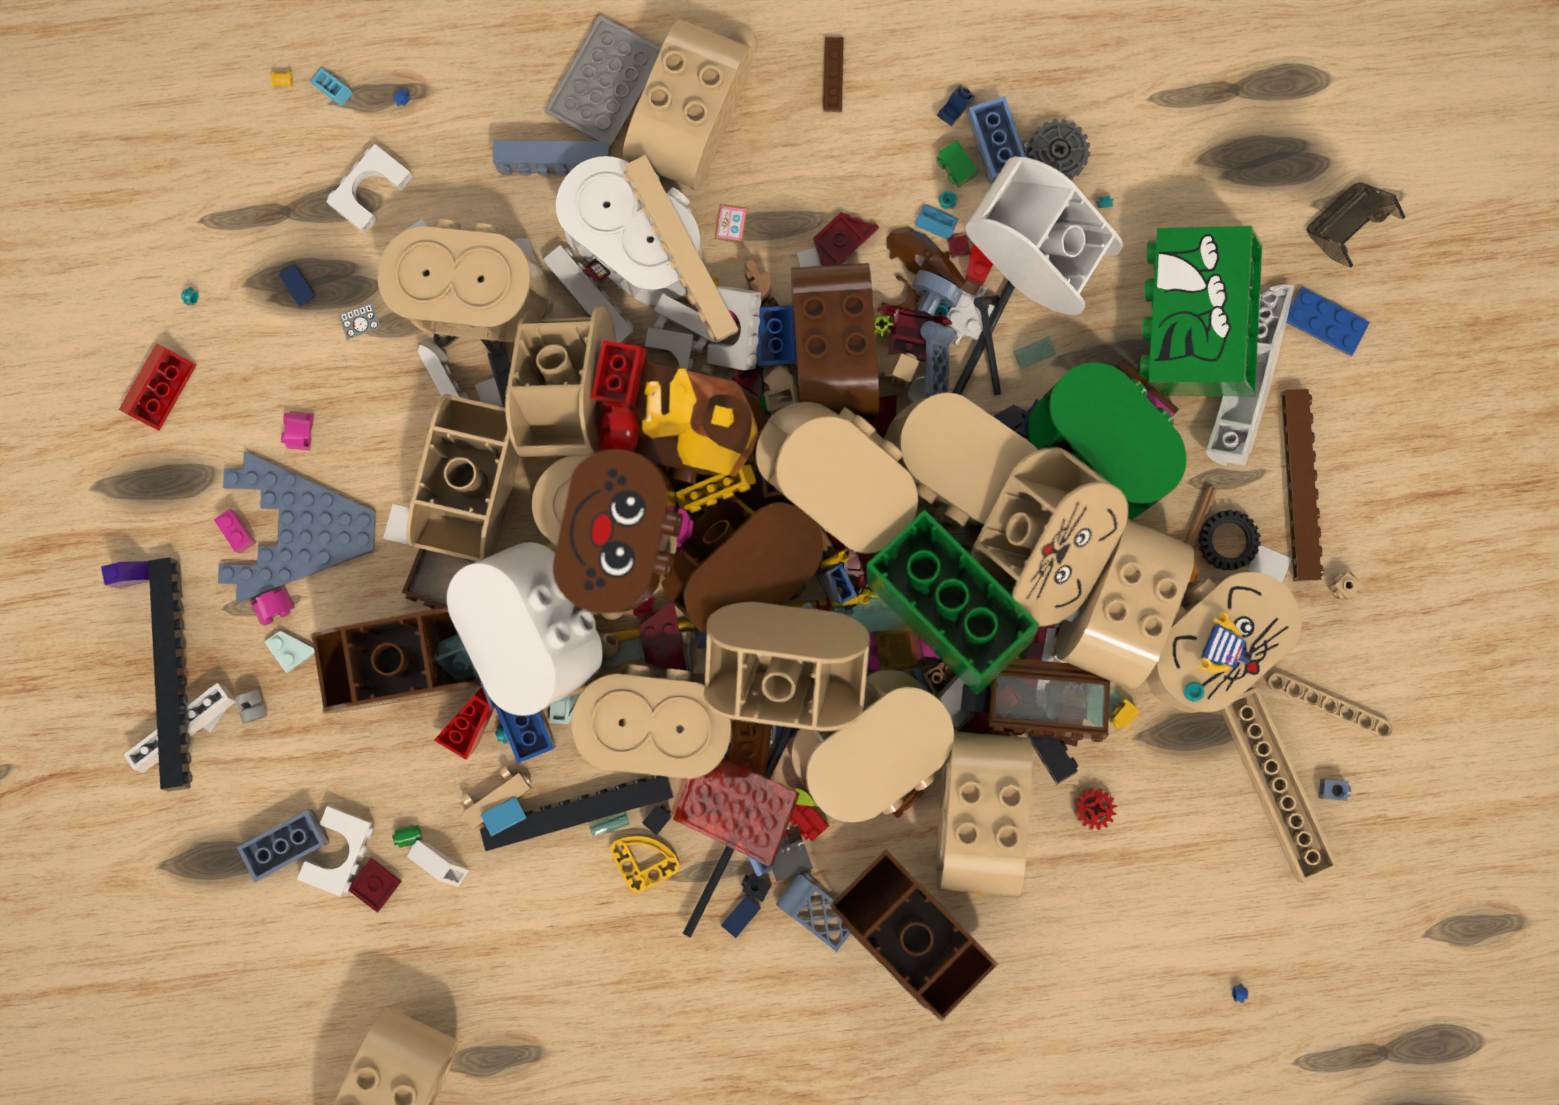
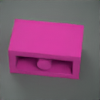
M229 509L214 519L234 552L242 553L256 544V541L236 511Z

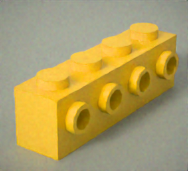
M743 465L736 476L721 473L676 492L679 508L695 513L702 510L701 506L703 505L712 506L717 504L720 498H723V500L734 497V493L737 491L742 493L750 490V486L757 483L751 465Z

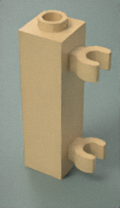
M505 766L499 772L507 782L480 801L475 803L469 793L463 795L461 799L468 809L461 814L471 829H475L484 823L481 817L482 813L514 797L518 799L531 790L530 784H532V781L528 775L518 773L513 776L510 769Z

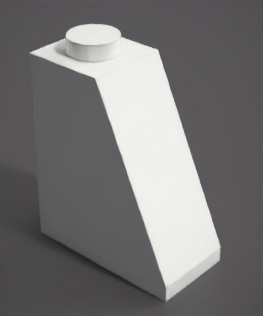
M419 840L412 845L407 855L409 859L437 880L457 887L460 886L469 871L428 843Z

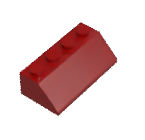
M156 343L118 410L160 431L197 365Z

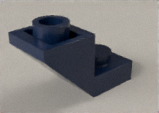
M959 86L936 116L950 126H953L975 96L969 89Z

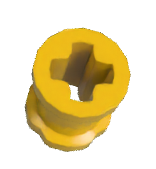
M272 70V87L288 86L292 88V72L290 70L287 72Z

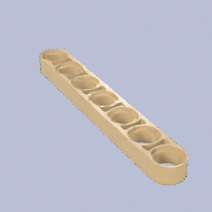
M1274 673L1267 678V686L1271 690L1377 737H1389L1393 732V726L1387 720L1283 674ZM1274 676H1278L1281 679L1279 687H1274L1271 683ZM1292 684H1296L1299 687V692L1296 695H1292L1289 692V687ZM1310 692H1314L1317 696L1314 703H1310L1307 700V695ZM1327 700L1334 702L1335 706L1331 711L1325 708ZM1345 708H1350L1352 711V716L1349 719H1346L1342 714ZM1362 716H1368L1370 719V724L1366 727L1360 722ZM1382 723L1388 727V731L1384 735L1378 731V727Z

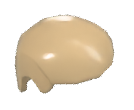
M738 27L728 36L729 39L752 47V54L755 53L758 47L755 34L747 27Z

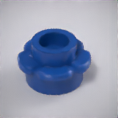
M400 89L393 99L397 106H405L409 102V91Z
M1243 984L1233 986L1232 995L1234 1001L1244 1003V999H1248V990Z

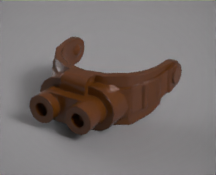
M897 275L896 279L903 282L908 289V298L899 305L888 306L903 310L908 309L914 312L917 306L915 302H919L922 296L911 288L907 280Z

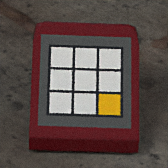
M598 260L585 267V271L597 283H602L611 274Z

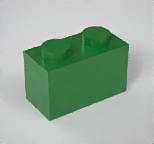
M957 140L938 152V160L936 161L942 170H946L948 173L947 177L952 185L956 184L959 188L977 176L978 169Z

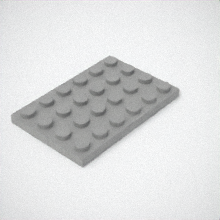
M600 15L547 106L545 113L595 141H608L611 149L643 93L661 48Z

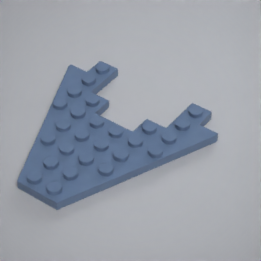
M244 452L243 470L224 469V489L261 490L260 508L279 509L277 547L258 546L257 565L219 564L218 583L237 584L236 602L246 601L375 550V511L248 452Z

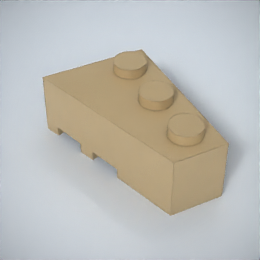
M900 353L881 356L878 362V380L907 392L919 364V361L916 360L917 357L906 353V355Z

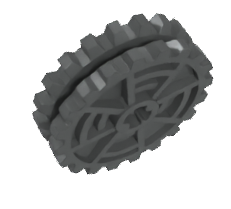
M1054 119L1051 124L1045 122L1042 128L1038 127L1027 147L1029 152L1027 158L1051 166L1070 180H1073L1075 176L1080 175L1088 163L1090 143L1086 142L1087 135L1081 133L1082 128H1076L1074 122L1068 124L1065 119H1062L1061 122ZM1056 149H1057L1058 151L1061 150L1062 153H1061V154H1060L1059 152L1056 153L1055 150H1056Z

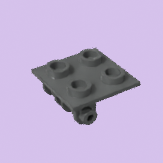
M799 832L763 845L767 858H769L773 867L776 882L813 869Z

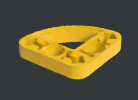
M628 836L616 840L610 846L612 857L628 888L634 893H639L674 875L680 869V862L673 851L662 842L651 837ZM616 844H618L619 846H624V849L622 850L624 856L627 853L629 855V857L624 858L620 862L618 860V858H621L620 853L614 852ZM643 844L651 846L664 854L666 859L640 871L628 845ZM625 861L633 863L632 871L626 872L623 870L622 865ZM667 861L676 862L675 870L668 869L665 871L667 875L663 876L659 865L662 864V868L668 865ZM650 870H658L660 876L657 880L649 878ZM635 871L638 873V875H635L636 880L642 881L640 889L632 887L631 884L634 883L632 877L630 879L627 878L628 875H632Z

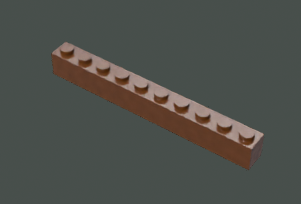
M1309 389L1285 390L1281 393L1293 580L1294 582L1322 580L1321 576L1324 575V568L1320 563L1323 551L1322 546H1319L1321 528L1318 527L1320 510L1317 508L1316 500L1319 498V492L1315 488V481H1317V470H1314L1316 452L1313 451L1312 444L1315 442V434L1311 429V424L1314 421L1313 413H1310L1312 395L1309 394Z

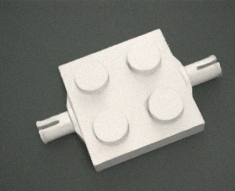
M980 286L976 295L962 291L963 294L957 306L951 307L947 317L951 320L952 325L947 326L952 327L955 331V339L952 344L955 343L958 346L962 336L978 341L983 331L981 312L974 306L973 302L975 298L984 296L987 288ZM991 304L988 308L989 317L995 307Z

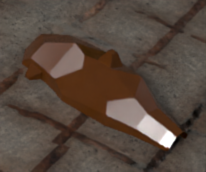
M907 226L894 229L887 236V249L890 251L889 258L891 260L898 258L911 273L917 275L919 270L927 271L948 280L960 289L966 282L956 266L949 260L951 253H943L927 235L914 231Z

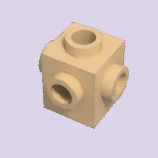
M1346 572L1338 573L1332 579L1333 583L1329 588L1336 598L1343 601L1349 598L1351 600L1359 594L1358 589L1362 585L1359 583L1356 575Z

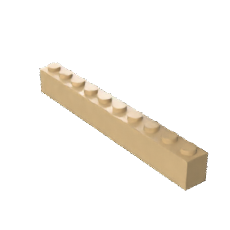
M644 155L624 165L623 177L627 183H631L633 196L636 201L640 200L643 206L641 207L642 213L645 218L649 217L652 223L650 227L654 235L659 236L661 240L659 243L663 252H667L670 256L669 263L672 269L677 270L679 273L678 280L681 286L687 288L689 292L687 296L690 303L696 305L698 309L696 313L699 320L705 322L708 328L706 329L710 340L714 339L715 343L735 334L738 328L648 158Z

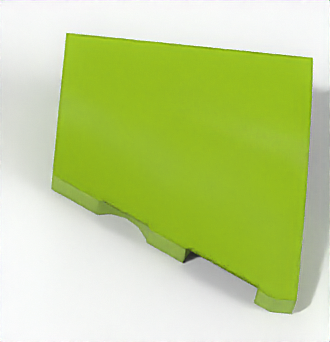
M795 787L793 804L819 807L806 789Z

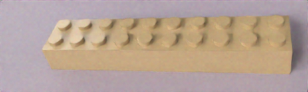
M1258 688L1246 690L1233 703L1220 711L1297 882L1305 883L1339 867Z

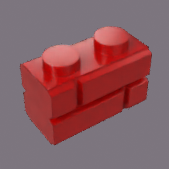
M794 804L786 811L789 814L786 818L793 826L797 824L801 828L799 833L806 841L808 839L813 841L829 827L828 823L813 806Z

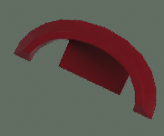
M883 305L877 309L880 313L895 317L888 355L900 353L906 355V353L916 356V360L925 361L926 340L921 336L920 330L922 325L927 321L952 325L951 320L947 316L933 315L931 317L926 314L897 309L888 305Z

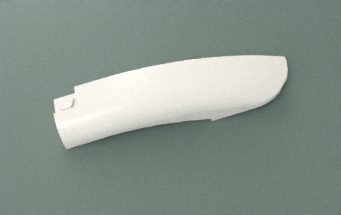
M1294 285L1273 286L1268 291L1260 294L1255 396H1223L1206 450L1207 456L1218 464L1227 466V463L1245 466L1249 453L1252 451L1276 368Z

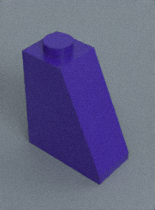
M148 561L117 562L101 566L105 586L121 589L149 582Z

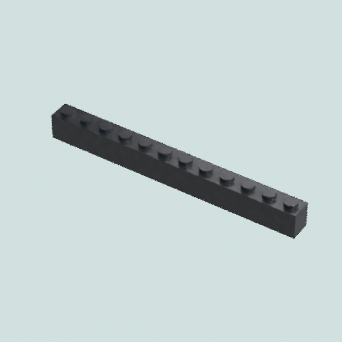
M168 557L148 560L160 790L170 792L191 789L193 777L189 764L191 763V754L188 746L190 744V735L187 728L189 716L186 710L188 697L185 692L187 678L184 674L186 659L183 656L185 640L182 637L184 622L181 618L183 603L180 600L182 585L179 581L181 567L177 560Z

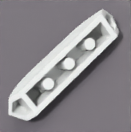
M423 339L419 345L418 353L441 396L450 394L469 399L466 392L458 393L461 389L456 380L452 381L449 375L452 374L447 364L443 365L448 360L446 354L434 343Z

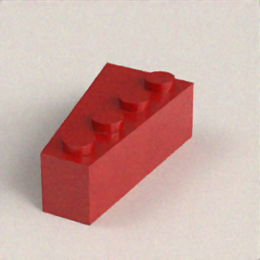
M972 243L965 280L980 287L984 285L993 263Z
M483 687L476 692L434 739L435 742L465 760L478 747L495 709V706L490 708Z

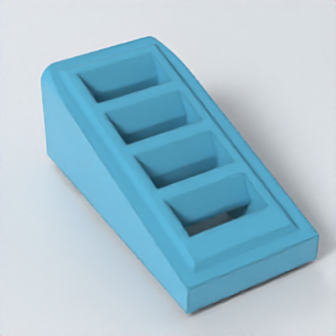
M322 67L310 81L311 84L341 107L353 93L346 85ZM325 76H327V78L320 85L319 83L323 80Z

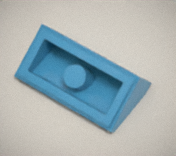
M924 204L915 225L948 240L959 219Z
M516 797L481 814L491 836L526 819Z

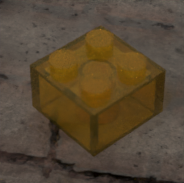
M909 626L875 633L881 670H905L925 666L921 639Z

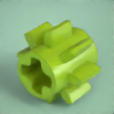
M880 313L878 318L874 317L875 335L880 334L881 338H883L884 333L890 335L891 331L888 327L893 326V323L888 321L890 316L885 318ZM879 322L885 325L884 329H880V326H878Z

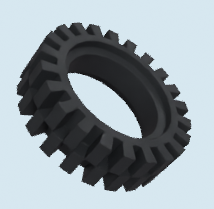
M1232 510L1221 511L1209 517L1203 524L1199 534L1200 538L1198 539V543H1200L1199 550L1203 552V558H1206L1208 560L1207 563L1210 565L1213 564L1215 568H1221L1222 570H1236L1248 565L1250 561L1254 560L1255 555L1258 554V546H1261V541H1259L1261 535L1257 532L1259 528L1253 524L1255 521L1252 518L1249 519L1245 513L1241 514L1240 511ZM1223 523L1236 524L1245 533L1246 547L1237 557L1226 558L1214 549L1212 543L1213 533Z

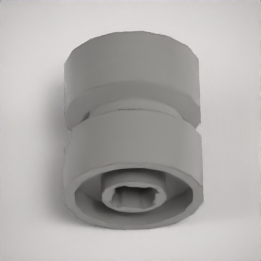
M259 690L250 691L235 697L237 708L242 710L239 714L243 724L267 716L264 705L260 704L262 697Z

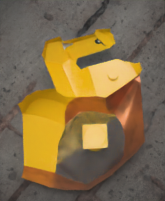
M684 368L678 369L677 374L670 383V413L666 415L661 413V389L659 382L647 383L645 390L647 395V418L642 421L643 432L652 438L679 435L677 448L683 464L736 476L748 459L758 434L753 413L737 382L690 372ZM731 395L742 399L747 404L752 417V427L748 444L742 453L721 447L707 436L702 426V417L711 397ZM715 406L711 423L729 427L734 421L733 409Z

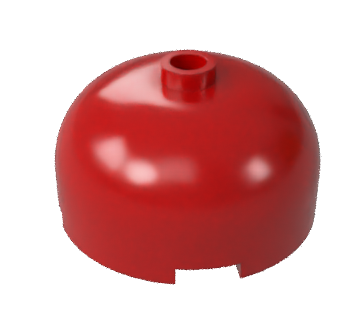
M604 401L601 406L604 414L599 418L600 450L620 449L634 452L638 443V437H641V426L638 425L634 410L622 402Z

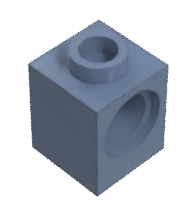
M1320 779L1319 798L1347 801L1351 794V787L1348 785L1349 781ZM1334 785H1337L1339 787V793L1337 795H1334L1332 793V787Z

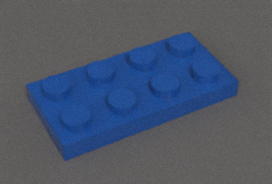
M1302 287L1289 309L1286 323L1352 356L1370 322Z

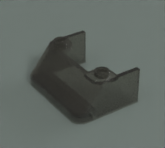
M1359 182L1350 186L1313 220L1306 230L1310 238L1330 259L1351 268L1353 263L1344 243L1368 221L1380 223L1389 215L1403 220L1405 214L1396 195Z

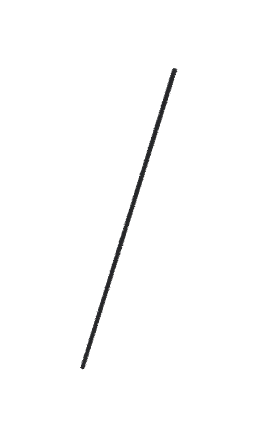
M1009 280L989 317L992 333L1015 288ZM982 331L952 391L954 394L962 395L986 347L984 331ZM867 577L865 578V587L867 585ZM857 584L854 588L857 595H860L864 590L857 588ZM857 604L846 605L842 614L851 617ZM785 726L767 762L763 792L795 727ZM752 792L683 931L684 935L692 937L763 792Z

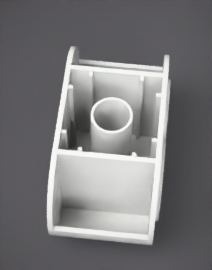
M602 156L588 159L573 168L563 180L556 199L557 217L570 246L589 263L592 264L598 260L610 271L609 279L643 304L656 306L662 294L678 300L688 293L687 288H683L678 280L679 273L677 270H673L669 263L670 256L667 252H663L659 243L661 242L659 236L654 235L650 227L652 223L649 217L645 218L641 210L643 206L640 200L636 201L634 198L631 183H627L623 177L624 165L628 164V162L616 157ZM672 187L666 194L703 262L699 229L691 214V210L687 207L690 201L680 191Z
M1013 157L1006 162L966 224V232L971 241L1015 288L1036 303L1053 311L1068 315H1078L1085 309V302L1080 292L1102 257L1117 255L1123 248L1119 235L1069 178L1051 166L1025 157Z
M533 542L519 543L464 567L453 577L447 592V606L450 617L488 695L501 709L515 715L537 713L588 685L598 674L602 662V645L595 628L593 615L589 611L575 606L564 597L558 589L553 576L555 553L549 548Z

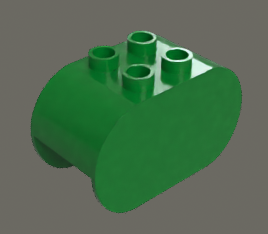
M1085 363L1070 369L1037 402L1029 416L1027 425L1029 442L1038 450L1060 448L1068 451L1118 488L1126 499L1128 506L1127 518L1131 520L1144 513L1172 492L1180 483L1186 468L1185 445L1179 432L1173 427L1174 420L1169 412L1161 407L1156 408L1146 397L1147 390L1140 381L1129 379L1125 373L1107 364Z

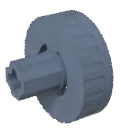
M923 270L918 271L912 283L913 288L924 295L918 307L919 311L933 317L939 303L954 308L963 294L962 290L953 283Z

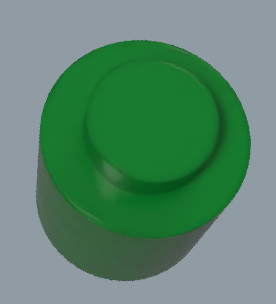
M409 825L395 829V834H392L395 846L398 845L399 848L415 844L417 840L421 841L422 835L419 825Z

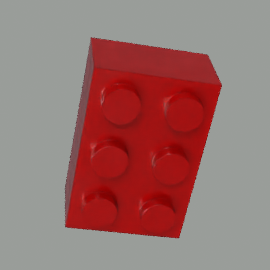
M603 340L591 399L601 402L618 401L625 403L631 408H635L647 350L639 346Z

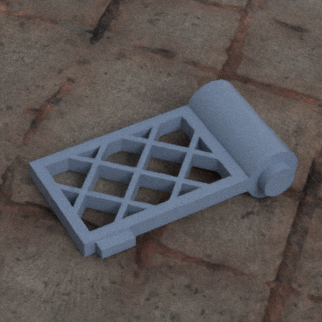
M927 321L922 325L920 332L921 336L926 340L925 394L926 398H929L936 394L949 393V344L955 339V331L950 326Z
M799 873L777 901L776 905L837 952L851 933L847 928H842L841 919L837 915L826 916L825 906L830 905L834 899L812 883L814 879L807 873L803 875ZM817 891L822 895V903L811 905L810 897ZM823 906L824 917L813 918L812 908ZM809 908L810 919L802 920L797 916L801 909ZM838 918L839 929L828 930L827 919ZM825 920L826 930L816 931L813 921ZM840 932V940L836 945L830 942L829 933Z

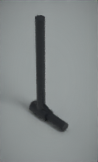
M985 295L975 298L973 303L981 312L994 395H999L1002 393L988 314L989 305L997 302L999 296Z

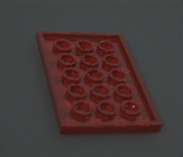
M723 757L720 763L709 773L687 780L673 820L762 864L772 867L800 793Z

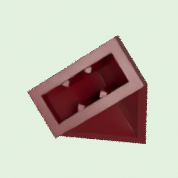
M756 365L755 369H739L732 378V381L737 382L742 390L749 392L757 400L760 401V396L764 395V368Z
M897 395L879 397V413L877 417H873V415L860 416L875 429V432L882 439L885 437L889 425L896 416Z

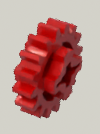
M1090 788V793L1084 790L1083 797L1077 796L1080 802L1074 803V805L1078 806L1074 813L1080 815L1076 819L1078 821L1083 820L1082 826L1084 827L1089 824V829L1091 830L1094 826H1096L1097 830H1100L1101 825L1107 828V821L1113 822L1111 816L1117 815L1116 812H1113V808H1116L1117 805L1111 803L1114 797L1108 798V791L1102 794L1101 788H1098L1097 792H1095L1094 788ZM1094 796L1092 801L1085 803L1089 797ZM1103 799L1106 801L1108 808L1104 807ZM1097 803V807L1102 809L1103 812L1096 811L1094 814V811L1088 808V806H1096ZM1083 809L1089 814L1088 819L1085 817ZM1106 815L1103 820L1098 821L1100 816Z

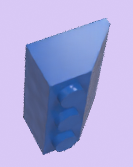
M793 305L760 307L756 365L796 363Z

